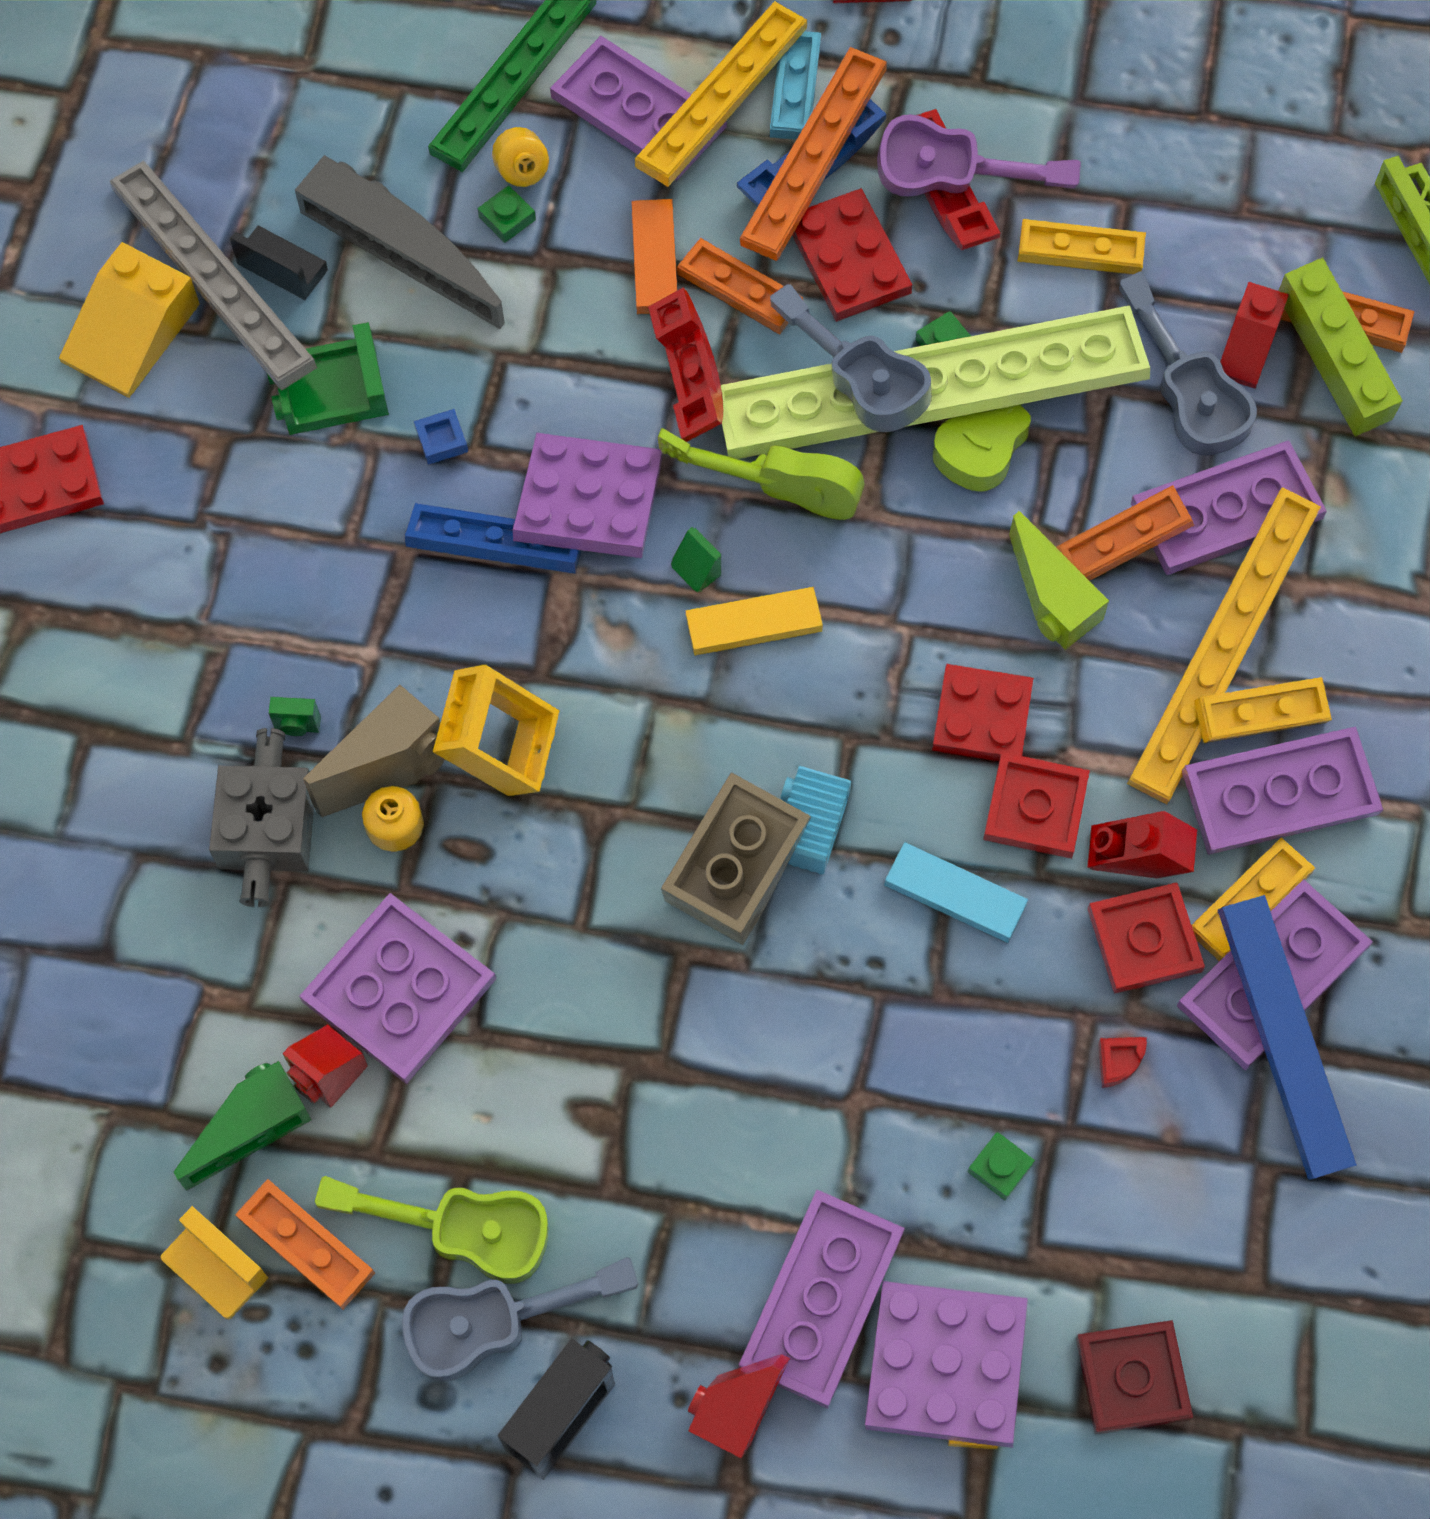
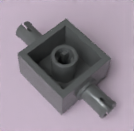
M267 728L257 730L255 763L253 766L218 765L209 851L218 869L244 870L239 902L249 907H254L255 900H258V907L269 905L268 896L271 871H309L314 806L303 778L310 771L309 768L281 767L285 733L271 728L270 737L267 736Z

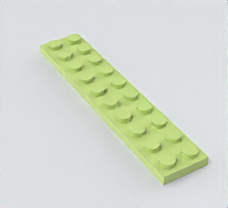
M1130 305L894 351L922 363L928 369L931 376L932 401L927 410L907 426L1150 379V365ZM831 364L721 385L724 409L722 429L728 457L742 459L767 454L769 448L774 445L793 449L878 432L866 427L860 421L851 399L834 386Z

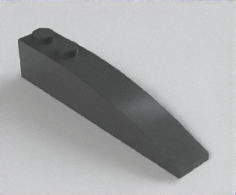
M324 155L295 189L301 214L498 329H501L505 324L502 301L472 263L422 215L392 195L380 182L374 180L370 182L358 175L347 163L341 161L337 163Z

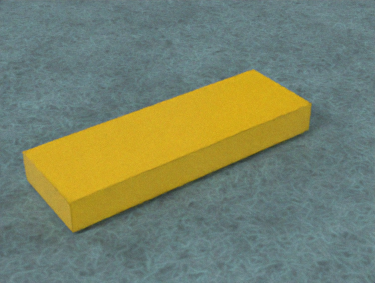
M1022 219L1017 262L1135 274L1142 272L1146 232Z
M814 587L685 610L694 656L818 633L823 630Z
M1322 677L1203 696L1194 700L1203 743L1323 724L1332 720Z
M1281 837L1192 924L1197 942L1220 961L1231 949L1217 911L1218 909L1265 895L1271 911L1303 879L1306 880L1313 873L1315 867Z

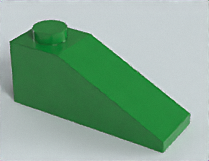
M279 1061L272 1065L269 1063L258 1065L245 1075V1080L235 1086L173 1171L177 1180L186 1191L312 1120Z

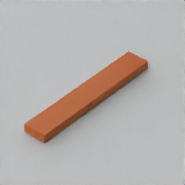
M849 48L740 237V246L778 261L886 72L887 61L855 48Z

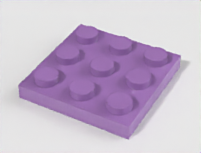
M536 433L513 527V541L642 558L662 464L661 450Z
M389 893L299 997L306 1006L405 1084H408L495 982L496 975Z
M883 1281L865 1420L866 1430L1013 1448L1028 1298Z

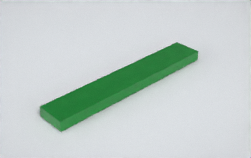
M545 0L428 145L429 154L463 172L596 5V0Z

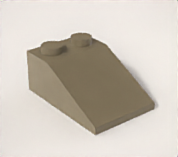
M398 685L303 778L315 811L321 817L365 802L373 792L382 787L397 786L405 788L416 784L426 774H434L445 761L444 758L433 753L440 726L439 717L404 687Z
M731 772L662 885L661 890L664 901L744 945L766 908L811 816Z

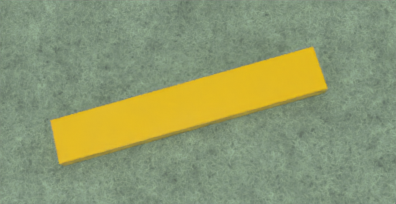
M774 1L635 158V168L669 187L807 29V19Z

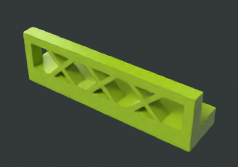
M1399 156L1383 160L1375 186L1430 285V177L1422 162L1405 168ZM1414 178L1422 190L1421 196L1412 181Z

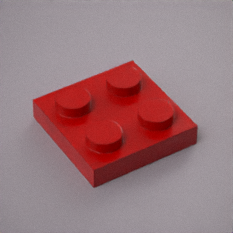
M946 664L932 751L993 761L1000 760L1001 752L1022 756L1034 678Z
M1001 752L983 840L1072 859L1090 770Z
M1177 882L1089 903L1087 910L1114 994L1203 972L1205 964Z

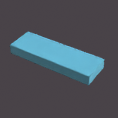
M804 31L777 63L770 138L797 140L813 112L821 44V33Z
M904 842L884 883L886 887L1006 943H1009L1028 903L1027 898Z

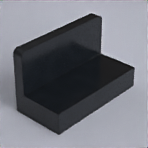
M259 225L248 238L237 232H234L229 238L238 265L303 300L307 299L328 271L325 260Z

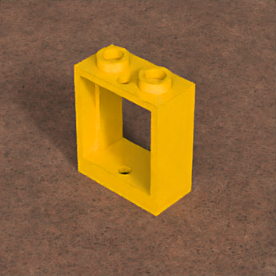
M487 665L454 670L433 753L507 796L540 792L560 710ZM490 704L519 721L508 765L478 749Z

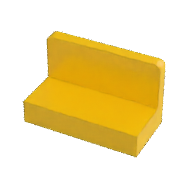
M191 1206L179 1219L186 1229L161 1254V1260L218 1313L229 1320L265 1283L268 1276L252 1259Z

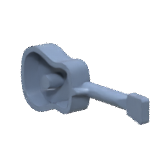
M1138 272L1122 279L1119 286L1121 294L1127 304L1130 305L1133 314L1140 316L1170 365L1164 372L1160 390L1173 409L1175 430L1180 442L1192 453L1205 456L1228 451L1243 442L1250 434L1257 416V407L1250 393L1226 375L1219 359L1213 353L1203 351L1187 355L1179 349L1154 308L1155 300L1143 272Z
M787 284L770 296L772 308L791 326L797 325L833 357L831 362L833 384L840 392L851 399L856 415L866 427L878 432L896 431L914 422L927 410L932 401L931 376L928 369L922 363L892 351L883 340L876 336H865L852 343L847 341L841 342L809 314L808 306L792 285Z
M625 1257L596 1271L595 1277L517 1302L514 1301L506 1285L499 1280H487L468 1289L452 1287L425 1289L409 1300L403 1312L402 1328L408 1353L416 1367L426 1377L441 1382L458 1379L469 1373L487 1356L508 1352L517 1347L522 1337L521 1320L601 1294L603 1298L637 1289L639 1283L631 1258Z

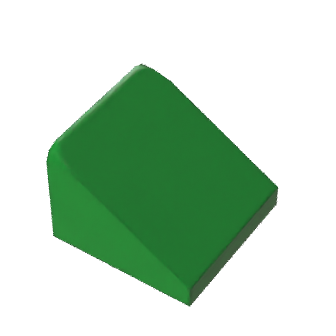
M691 527L687 530L674 554L671 566L695 592H701L721 576V553L696 528Z

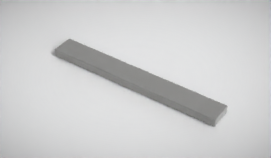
M144 160L109 181L117 196L181 272L191 277L196 290L281 390L317 368L313 357Z

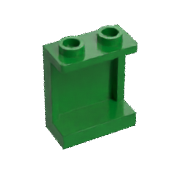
M369 322L352 325L355 339L306 348L307 352L313 357L317 368L283 390L278 387L279 394L271 396L276 420L285 419L289 435L389 415ZM267 374L270 385L276 384Z

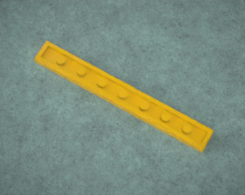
M1281 487L1127 782L1128 785L1166 805L1168 804L1183 776L1182 769L1185 765L1189 764L1202 739L1194 700L1199 697L1226 692L1321 506Z

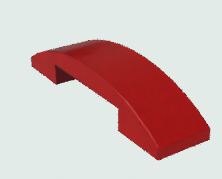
M937 109L918 114V116L927 118L937 125L946 128ZM970 185L967 190L961 193H950L943 190H933L924 193L941 226L959 249L965 250L1000 238L1001 233L985 202H978Z
M681 288L648 306L656 339L665 347L679 402L674 404L673 408L682 440L688 442L722 424L724 409L719 374L707 335L687 290Z

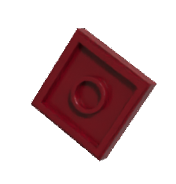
M1173 1320L1077 1334L1076 1342L1095 1435L1188 1421L1193 1418Z

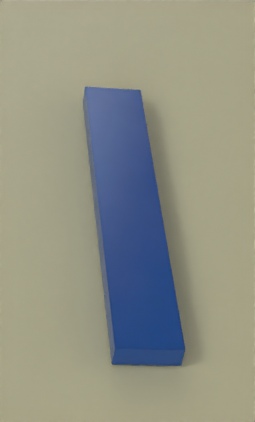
M1265 895L1218 909L1217 911L1308 1180L1356 1166L1349 1140Z

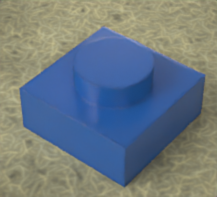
M455 409L414 421L415 430L428 465L468 452L467 443Z

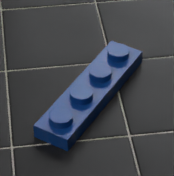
M418 503L414 505L405 533L406 547L573 574L576 573L581 550L513 541V527L515 523L513 518Z

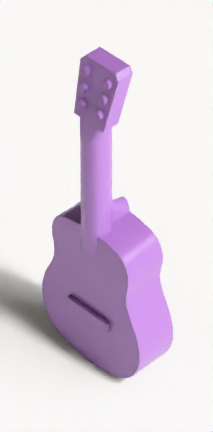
M912 114L896 117L888 124L882 136L877 155L878 174L883 186L893 194L907 197L918 196L933 190L961 193L967 190L974 174L1044 181V185L1065 188L1077 187L1080 179L1081 162L1079 160L1047 161L1046 165L984 158L978 155L977 141L971 131L959 128L946 129L927 118Z

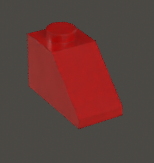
M1248 282L1220 361L1226 375L1235 382L1256 389L1289 294Z
M780 1354L720 1374L712 1381L708 1388L700 1385L687 1411L695 1415L688 1431L742 1458L755 1437L790 1358Z

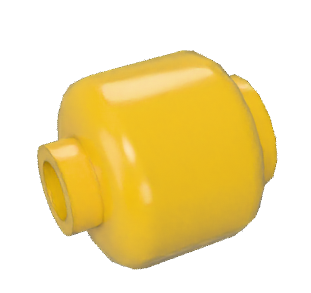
M514 127L507 129L497 137L493 144L492 159L494 166L504 180L514 186L528 187L534 185L544 177L548 170L549 155L547 148L536 133L527 128Z
M397 786L382 787L373 792L364 803L362 810L364 828L371 842L380 849L391 852L402 851L414 845L421 836L424 826L421 808L415 796L406 789Z

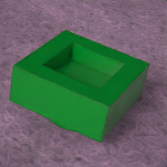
M509 185L477 208L479 218L504 243L536 221L535 210Z
M949 311L916 331L915 340L920 346L970 337L971 335L952 312Z
M270 697L268 714L274 729L281 730L285 735L303 736L306 732L319 733L321 715L315 699Z
M996 1132L970 1165L967 1172L1006 1201L1031 1169L1035 1160L999 1132Z

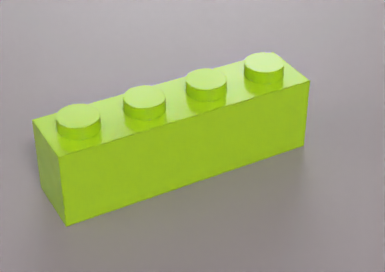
M1322 257L1286 273L1278 290L1289 294L1284 309L1354 436L1356 437L1393 420L1403 400L1324 258Z

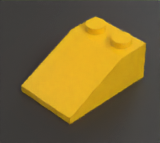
M121 242L97 273L59 356L60 362L130 398L200 305L191 277Z

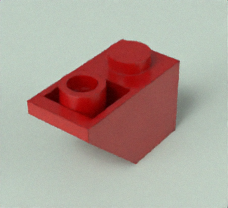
M1166 811L1091 825L1087 867L1095 871L1156 879L1194 872L1197 829Z
M328 1024L290 1045L282 1053L290 1067L286 1073L295 1082L293 1086L311 1103L315 1104L321 1099L330 1108L368 1067L363 1053Z

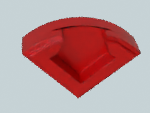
M1147 1037L1100 1038L1098 1045L1102 1088L1118 1085L1135 1073L1145 1055Z

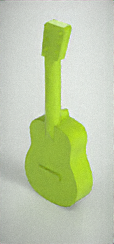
M1022 404L948 419L938 428L935 434L932 453L935 466L949 480L966 489L982 492L997 487L1005 479L1009 471L1012 454L1027 439L1031 422L1030 414L1021 406Z
M661 428L658 435V445L661 452L668 454L671 458H676L679 462L691 463L759 483L765 494L779 500L795 503L827 518L846 520L853 517L864 490L865 483L860 470L850 462L832 455L802 453L787 447L774 445L769 448L767 454H760L755 461L749 463L707 450L690 447L689 443L664 428Z
M324 1176L321 1178L314 1201L320 1209L351 1215L356 1211L431 1229L435 1251L441 1257L468 1262L492 1280L502 1281L504 1284H516L530 1278L539 1267L547 1247L549 1229L544 1206L534 1196L517 1190L477 1194L465 1188H452L444 1194L437 1211L362 1194L354 1186Z

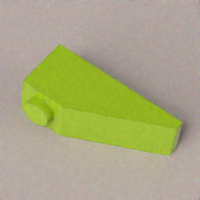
M1018 511L1013 515L1009 537L1035 620L1041 633L1052 642L1057 641L1066 650L1104 620L1109 600Z

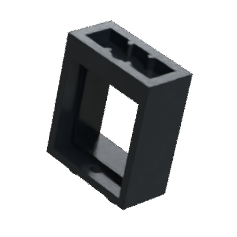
M571 1338L497 1435L505 1451L544 1480L615 1386L611 1369L612 1365L608 1362L610 1357L589 1340L582 1346Z

